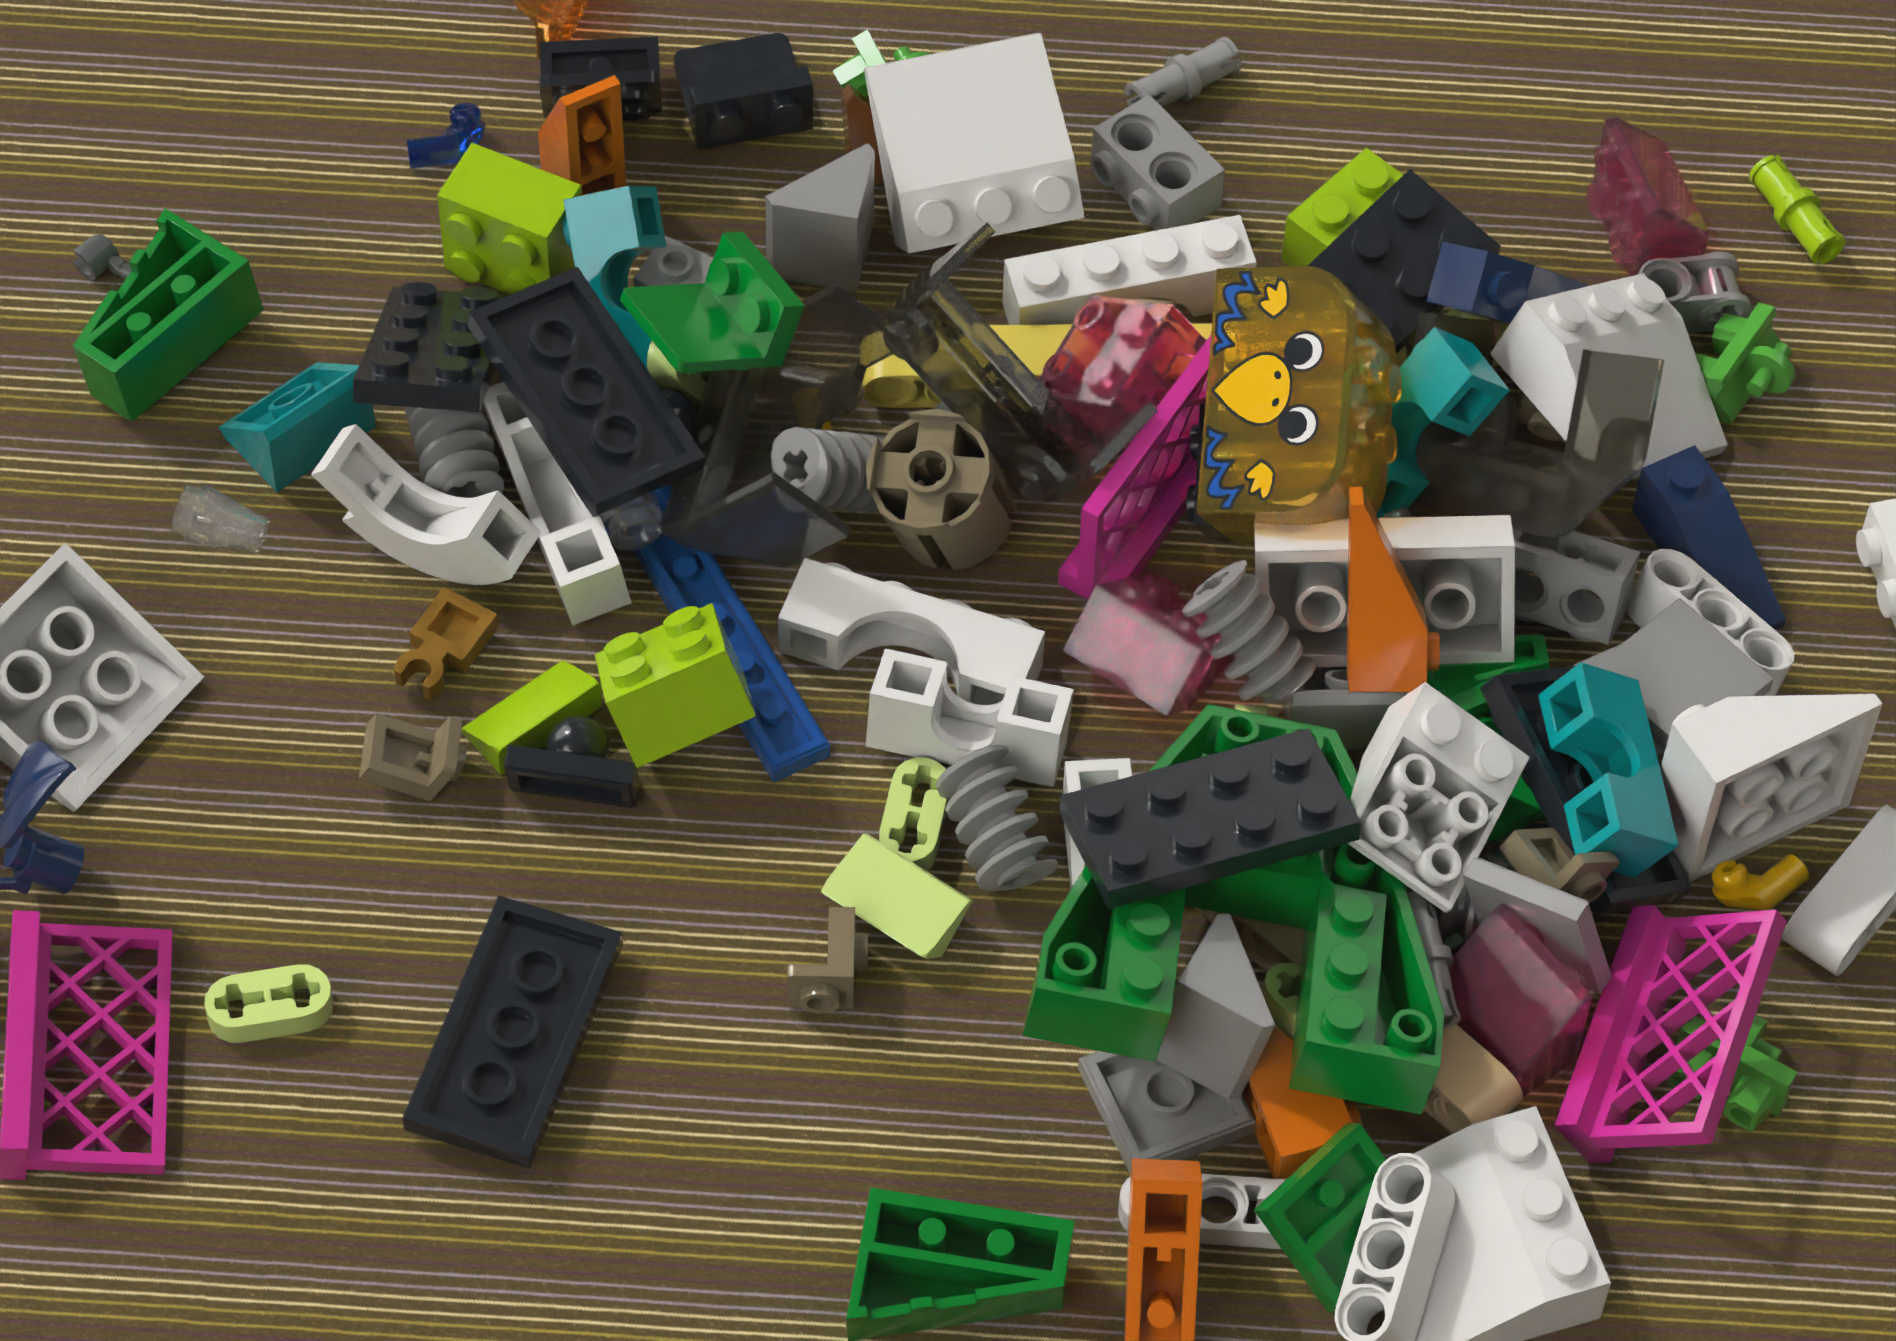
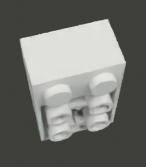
M1424 682L1389 706L1362 756L1350 803L1361 821L1360 839L1348 844L1447 913L1451 911L1465 884L1462 876L1473 858L1479 857L1529 756Z

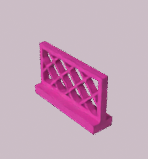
M1213 333L1081 508L1080 542L1060 567L1058 584L1111 612L1187 510V490L1190 484H1196L1197 461L1192 459L1190 452L1191 427L1193 424H1199L1200 403H1221L1211 390L1225 376L1228 348L1219 352L1216 356H1212L1213 345L1218 341Z
M1655 905L1632 907L1610 968L1612 977L1601 993L1555 1122L1557 1129L1588 1163L1611 1162L1616 1148L1712 1144L1787 922L1778 910L1665 918ZM1758 934L1753 946L1734 961L1730 959L1726 953L1730 948L1747 935ZM1705 938L1707 940L1706 943L1681 962L1687 945L1684 939ZM1720 958L1726 967L1695 990L1689 981L1716 959ZM1739 983L1740 987L1736 999L1713 1016L1707 1006L1735 984ZM1683 987L1688 997L1662 1016L1668 997ZM1701 1012L1707 1022L1676 1045L1670 1035ZM1719 1038L1721 1043L1717 1055L1697 1071H1694L1688 1062ZM1663 1042L1669 1052L1643 1071L1649 1052ZM1682 1068L1688 1078L1657 1101L1651 1090ZM1700 1094L1702 1099L1694 1122L1672 1123L1669 1117ZM1644 1097L1650 1107L1628 1125H1624L1630 1107Z
M13 910L0 1132V1179L26 1180V1170L164 1175L173 929L39 923V911ZM51 945L79 946L93 960L69 978L51 961ZM128 949L157 950V966L138 981L115 960ZM104 969L126 991L102 1009L80 987ZM50 979L58 986L51 994H49ZM155 984L156 999L147 991ZM70 997L91 1019L67 1037L48 1019V1013L66 998ZM135 1000L155 1017V1024L136 1040L112 1019ZM100 1028L123 1048L120 1053L101 1068L77 1047ZM48 1038L56 1047L46 1054ZM153 1042L154 1057L145 1050ZM65 1056L89 1077L66 1096L60 1093L45 1078V1072ZM132 1059H135L153 1076V1084L134 1099L110 1078ZM98 1087L122 1108L99 1128L75 1107V1105ZM45 1097L53 1107L43 1114ZM150 1102H152V1117L143 1110ZM63 1115L86 1136L72 1150L42 1149L43 1131ZM132 1118L151 1136V1153L122 1152L107 1137ZM95 1147H97L100 1151H91V1150H93Z

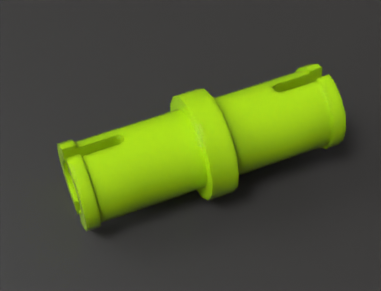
M1769 155L1754 165L1749 173V180L1760 190L1773 207V218L1781 229L1791 230L1815 264L1818 262L1820 264L1827 263L1838 256L1843 250L1846 240L1841 233L1837 232L1819 209L1821 201L1814 191L1807 187L1803 188L1779 155L1776 157Z

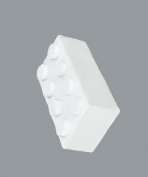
M1510 515L1378 518L1425 609L1428 632H1439L1440 664L1514 662L1515 544ZM1349 519L1254 521L1255 575L1262 585L1259 595L1263 594L1271 597L1276 606L1273 615L1285 618L1289 625L1287 636L1297 637L1303 646L1301 656L1310 657L1316 667H1347Z

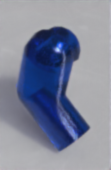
M473 103L457 104L449 112L451 125L441 135L407 139L410 169L458 163L470 144H478L484 137L486 124L481 121L482 114L480 108Z

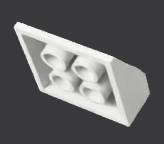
M1041 33L863 67L893 236L897 247L907 253H914L1085 218L1075 158Z
M1644 273L1525 301L1490 353L1604 486L1639 477L1643 467L1694 445L1704 458L1722 454L1728 445L1682 316L1665 298V293L1661 287L1648 279Z
M66 543L0 608V761L14 770L21 756L33 741L39 740L50 744L61 757L76 767V770L51 795L74 812L189 694L204 676Z
M1876 694L1726 697L1707 707L1703 704L1694 705L1676 717L1671 726L1660 770L1679 844L1673 852L1689 883L1713 872L1721 862L1727 860L1735 861L1849 806L1882 707V702Z
M1536 1106L1474 1123L1413 1153L1442 1174L1450 1182L1455 1193L1453 1214L1415 1341H1524L1601 1318L1611 1282ZM1424 1181L1415 1183L1409 1189L1405 1204L1414 1201L1420 1196ZM1405 1245L1397 1247L1390 1253L1386 1269L1396 1266L1401 1261Z

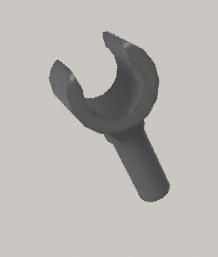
M102 234L91 236L74 250V253L78 256L74 262L75 267L89 280H95L107 269L125 279L131 272L129 263L119 257L116 247Z

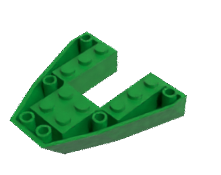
M1207 704L1149 770L1160 769L1309 728L1349 801L1357 777L1354 765L1336 729ZM1348 843L1111 909L1107 908L1085 865L1043 935L1022 1036L1156 1062L1172 1012L1184 906L1224 914L1230 913V915L1304 929L1289 1089L1416 1114H1422L1441 1065L1444 1010L1404 883Z

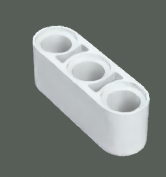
M1672 549L1653 551L1648 556L1631 591L1627 607L1630 618L1642 628L1673 602L1681 598L1774 678L1770 691L1764 696H1776L1794 662L1795 654L1787 640L1690 557Z
M1886 804L1875 814L1800 904L1782 934V940L1835 976H1839L1844 972L1896 909L1895 809Z
M1399 1153L1389 1157L1380 1165L1374 1177L1335 1309L1337 1330L1347 1341H1415L1453 1214L1455 1193L1450 1182L1421 1157L1412 1153ZM1424 1181L1420 1196L1414 1201L1405 1204L1409 1189L1415 1183ZM1405 1245L1401 1261L1396 1266L1386 1269L1390 1253L1397 1247ZM1385 1310V1320L1382 1326L1375 1333L1367 1335V1327L1371 1318L1378 1312Z

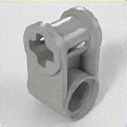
M1715 251L1698 256L1655 258L1642 265L1638 273H1644L1648 279L1661 287L1665 293V298L1682 316L1687 333L1714 332V326L1724 313L1748 318L1752 312L1750 300L1746 295L1741 294L1736 279L1739 273L1737 259L1728 252Z

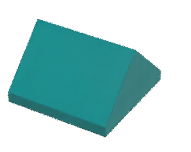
M316 362L218 428L223 437L276 492H279L318 465L342 428L356 424L367 433L375 428L376 425L373 404L353 403V379L359 365Z

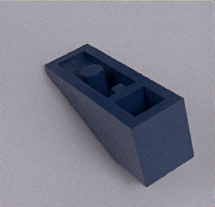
M1442 242L1426 302L1509 326L1525 301L1587 287L1588 285L1541 267L1496 253Z
M1695 445L1643 467L1639 477L1632 512L1659 549H1672L1690 557L1774 630L1784 627L1786 618L1733 500Z

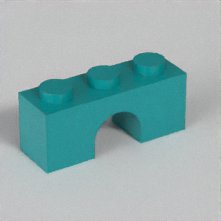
M624 186L564 199L566 216L563 220V233L567 245L572 249L575 268L579 267L648 371L647 356L652 340L638 325L634 317L622 304L620 298L624 288L629 287L628 274L635 259L646 251L667 247L656 186Z
M1434 327L1414 347L1411 355L1388 382L1374 394L1371 402L1348 429L1340 434L1337 494L1348 509L1349 487H1363L1378 518H1400L1430 483L1419 468L1416 460L1417 442L1425 427L1434 422L1471 436L1510 391L1472 342Z
M1580 662L1538 695L1551 750L1575 758L1585 767L1594 782L1564 804L1574 852L1577 855L1579 853L1612 851L1620 861V864L1613 872L1635 878L1679 846L1639 680Z

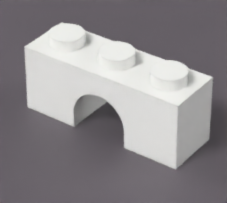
M890 649L884 650L870 691L866 747L912 757H927L940 763L953 765L966 755L984 747L1004 745L1007 746L1009 752L995 763L996 768L1016 766L1019 775L1015 779L1054 787L1068 740L1074 689L1010 676L1002 701L992 705L973 704L957 696L949 687L947 682L948 662Z

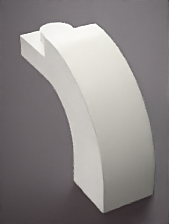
M356 424L342 428L311 474L349 510L342 521L366 541L414 569L451 582L488 585L511 579L541 534V531L498 490L478 497L463 498L448 495L427 486L405 471Z

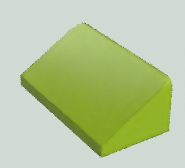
M562 660L462 727V734L500 775H503L505 773L504 763L508 744L541 749L546 745L548 737L556 724L567 717L582 715L588 717L603 707L601 684L590 674Z

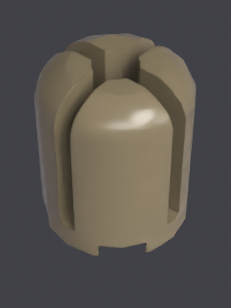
M941 409L913 411L908 414L911 419L894 427L881 442L878 438L874 441L866 463L867 488L880 513L904 550L922 565L940 569L945 556L953 570L970 568L991 557L1007 539L1012 526L1007 513H1011L1015 509L1014 493L981 433L969 425L964 417L960 414Z

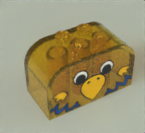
M1311 266L1217 269L1196 513L1238 546H1255L1254 523L1315 525L1340 519H1349V487H1363L1376 514L1383 502L1387 485L1388 463H1393L1397 455V435L1394 426L1391 425L1393 402H1398L1401 396V372L1396 364L1395 345L1387 326L1333 274Z

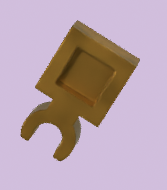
M443 587L409 632L411 647L415 649L405 652L398 658L394 668L396 684L403 687L413 674L419 672L426 673L429 676L422 684L424 698L428 701L437 698L444 689V671L447 667L450 666L465 674L499 628L497 613Z

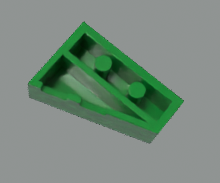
M164 208L156 220L159 230L145 250L137 249L130 259L131 272L119 290H110L73 344L90 395L131 422L264 310L249 261Z
M870 1187L846 1316L848 1341L1061 1310L1063 1308L1073 1248L1075 1220Z

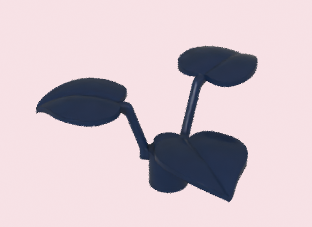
M39 740L33 741L27 747L5 789L3 798L5 811L2 816L0 815V847L6 849L4 866L13 869L14 877L0 878V890H14L28 894L33 883L61 894H67L74 886L80 874L84 860V847L64 838L32 828L29 824L55 790L76 770V767L61 757L50 744Z

